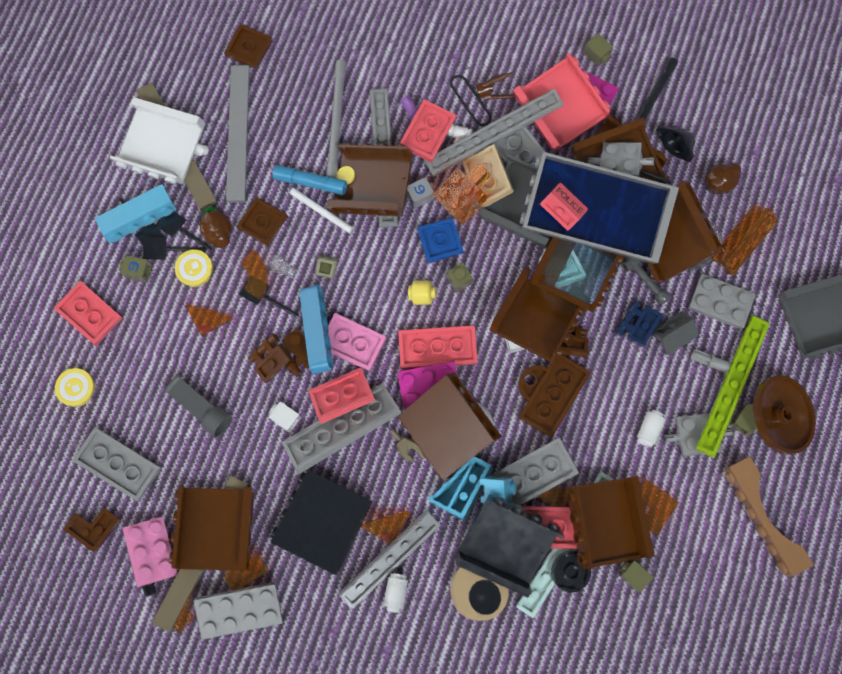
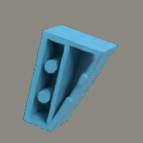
M474 456L447 483L441 486L442 488L431 496L428 501L466 522L484 488V485H480V478L491 475L493 471L492 465Z
M495 476L480 478V485H484L485 496H481V503H485L488 495H492L494 497L500 496L508 504L514 506L515 503L512 502L513 495L516 493V483H513V478Z

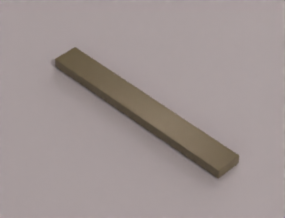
M152 82L136 90L141 100L165 106ZM192 158L184 181L200 211L216 204L217 201L195 160Z
M230 475L224 489H244V487L249 485ZM180 569L152 624L167 632L172 631L204 570Z

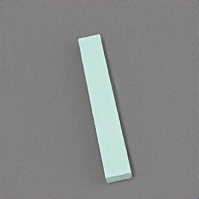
M600 471L593 483L614 479ZM551 549L530 582L532 593L529 598L522 595L515 607L534 618L554 586L551 577V568L554 560L560 554L568 551L575 552L576 549Z

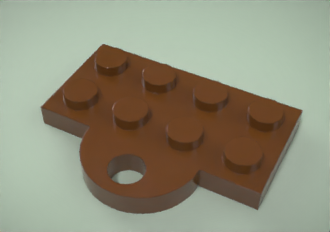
M562 354L560 357L556 356L549 368L540 365L527 368L521 374L518 382L519 392L523 399L527 401L518 419L552 438L591 372ZM527 375L533 376L535 383L533 385L526 384L524 377Z

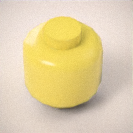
M414 281L412 285H409L408 298L415 305H430L433 298L437 297V289L433 287L431 281Z

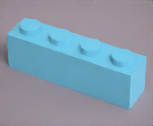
M161 184L96 217L95 220L102 235L110 244L119 241L122 237L134 233L146 225L154 223L155 220L163 216L170 215L177 209L167 190Z

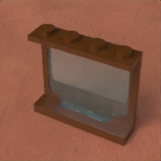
M559 224L556 233L564 235L566 229ZM571 232V237L589 241ZM553 237L534 271L530 283L593 313L596 306L601 307L605 299L602 294L603 292H608L612 284L609 282V279H614L618 268H615L616 264L621 265L624 256ZM621 245L619 250H624L625 247Z

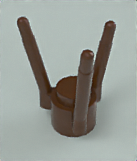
M513 72L502 73L490 80L476 84L479 98L484 97L485 101L491 99H514V94L491 95L494 92L492 84L512 76Z

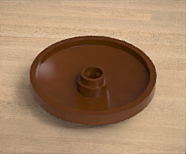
M778 375L765 379L758 386L753 399V416L760 436L771 449L780 454L790 455L804 451L811 444L816 427L815 412L809 395L791 377Z

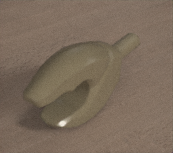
M394 429L390 431L398 440L396 444L397 450L405 460L414 462L408 454L410 449H414L422 459H425L422 450L412 439L408 437L402 439Z

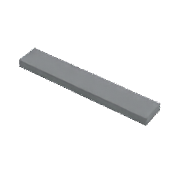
M425 510L348 583L338 595L353 610L441 525L429 511Z

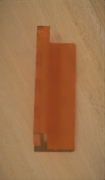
M753 206L721 243L724 250L711 256L712 261L722 264L726 273L733 276L777 224L778 221L772 209Z

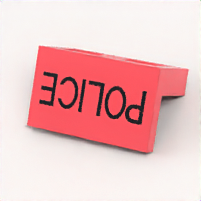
M561 182L540 203L567 231L588 210Z

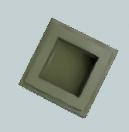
M321 254L317 260L315 275L333 279L339 258Z

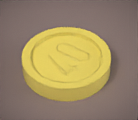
M344 166L338 170L337 179L346 180L347 184H350L355 179V172L351 167Z

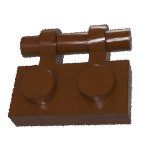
M576 326L574 330L570 328L569 332L572 335L567 344L562 343L561 346L565 347L562 354L587 358L588 330L581 329L580 326Z
M296 328L282 341L286 345V350L289 353L292 352L297 358L295 361L289 362L286 365V369L289 373H293L295 377H298L302 374L298 367L303 364L306 369H309L305 337Z
M274 333L270 337H266L262 344L256 347L248 357L250 362H258L254 370L264 383L270 382L293 360L283 344L275 346L278 336ZM267 350L269 354L264 357V352Z

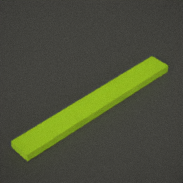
M754 315L750 317L695 450L711 458L716 456L770 325L769 322Z

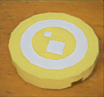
M193 249L184 252L178 257L174 269L181 283L190 287H198L210 279L213 272V264L206 253Z
M78 368L68 369L61 373L55 384V394L59 401L72 407L82 406L89 402L95 391V382L92 376L83 369Z

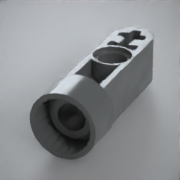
M176 375L164 389L165 392L202 422L201 427L214 438L221 436L231 425L233 417L220 406L214 407L179 376Z

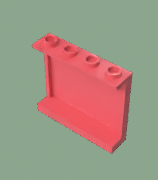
M569 52L564 60L524 87L520 88L518 86L513 89L515 98L523 106L555 88L564 106L533 122L553 153L605 120L610 115L611 109L608 102L600 98L598 88L595 85L592 86L589 82L590 77L587 72H582L579 68L580 64L575 56L572 57Z

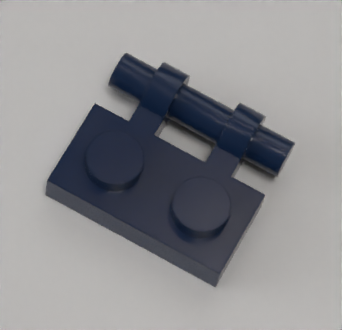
M634 301L633 305L628 307L625 318L619 322L616 334L622 337L624 332L628 331L630 333L627 340L645 348L664 314L648 306L642 312L638 310L641 304ZM634 317L638 318V320L633 326L630 324V322Z

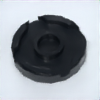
M574 551L560 554L554 560L551 568V577L554 584L559 589L568 593L581 591L580 589L586 587L591 577V569H581L577 559L578 553Z

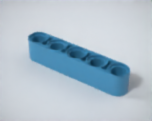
M316 284L300 289L308 363L314 375L333 370L324 294L321 286Z

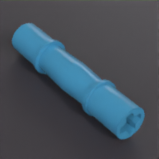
M275 165L273 169V179L290 184L296 183L310 188L322 189L323 192L344 195L347 189L346 180L332 178L328 175L325 177L280 165Z

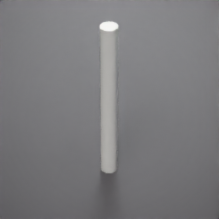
M292 188L290 190L292 196L349 234L352 232L354 227L297 189Z

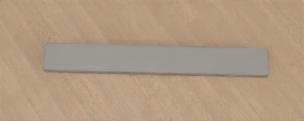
M231 65L227 203H246L249 65Z
M388 88L370 90L373 145L387 144L392 146ZM379 216V228L398 227L397 217Z
M554 88L439 151L432 163L425 159L424 161L434 177L563 107L564 103Z

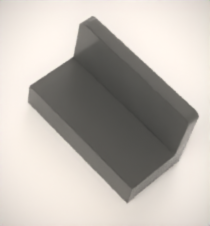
M681 311L659 325L653 336L662 342L665 353L669 355L698 337V331L694 319Z

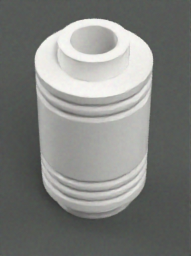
M656 410L647 412L637 435L638 443L650 448L656 444L666 420L663 418L664 414Z
M391 573L390 577H388L383 605L387 607V611L399 613V609H403L408 580H406L407 576Z

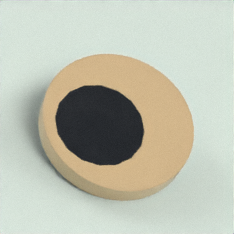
M460 567L452 578L450 594L454 606L464 617L474 621H485L496 617L502 612L508 600L509 589Z

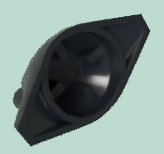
M675 125L672 127L658 126L656 132L665 149L672 156L691 162L694 158L693 147L695 145L693 134Z

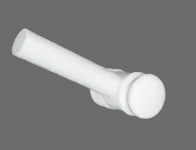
M453 124L448 132V136L455 137L454 143L472 134L473 129Z

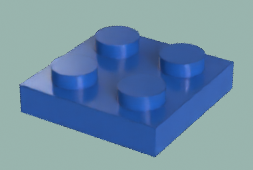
M453 217L417 227L428 264L464 254Z

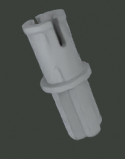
M694 349L691 354L692 360L707 365V368L712 367L724 373L728 372L731 362L715 357V354L710 355Z

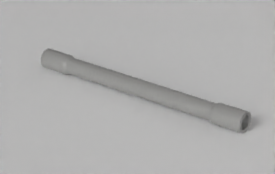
M337 60L335 64L329 159L326 176L328 175L332 178H337L339 148L337 146L340 137L343 88L346 74V61Z

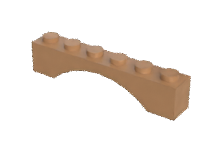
M751 457L743 458L726 467L724 470L727 481L733 484L736 489V497L744 503L747 516L755 522L757 526L756 531L766 541V548L770 555L774 556L777 560L779 571L783 575L785 574L786 577H793L812 567L813 563L803 546L783 536L768 519L760 498V472Z

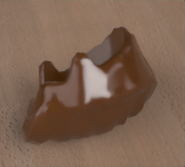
M730 163L727 166L713 165L708 170L705 178L706 190L717 195L728 194L739 184L741 176L740 165L737 163Z
M219 210L206 211L200 220V232L203 238L217 248H224L230 243L229 234L232 228L230 219Z

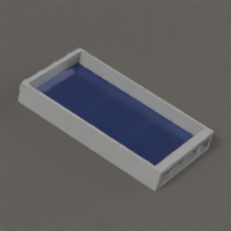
M543 152L541 157L537 156L534 167L538 169L536 175L531 177L529 186L532 187L531 194L527 193L524 205L528 206L526 213L522 212L519 222L522 224L521 229L652 264L659 262L678 187ZM560 182L588 208L580 220L568 231L540 205Z

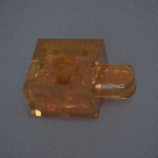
M476 164L467 175L457 167L435 190L432 196L463 225L489 198L480 187L490 178V173L481 164Z

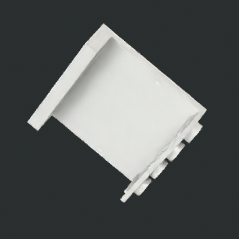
M133 97L131 105L137 109L119 156H110V159L116 162L115 165L122 169L129 167L138 174L145 172L154 179L161 177L170 184L175 185V182L183 184L206 123L199 116Z

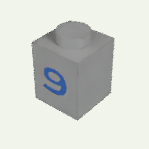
M426 177L408 185L407 196L414 209L434 200L435 187L432 182H428Z

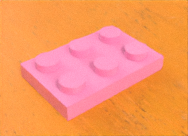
M334 313L328 325L332 355L370 372L384 345L386 336Z
M163 517L122 528L137 588L177 576V569L171 568L172 564H169V555L172 549Z

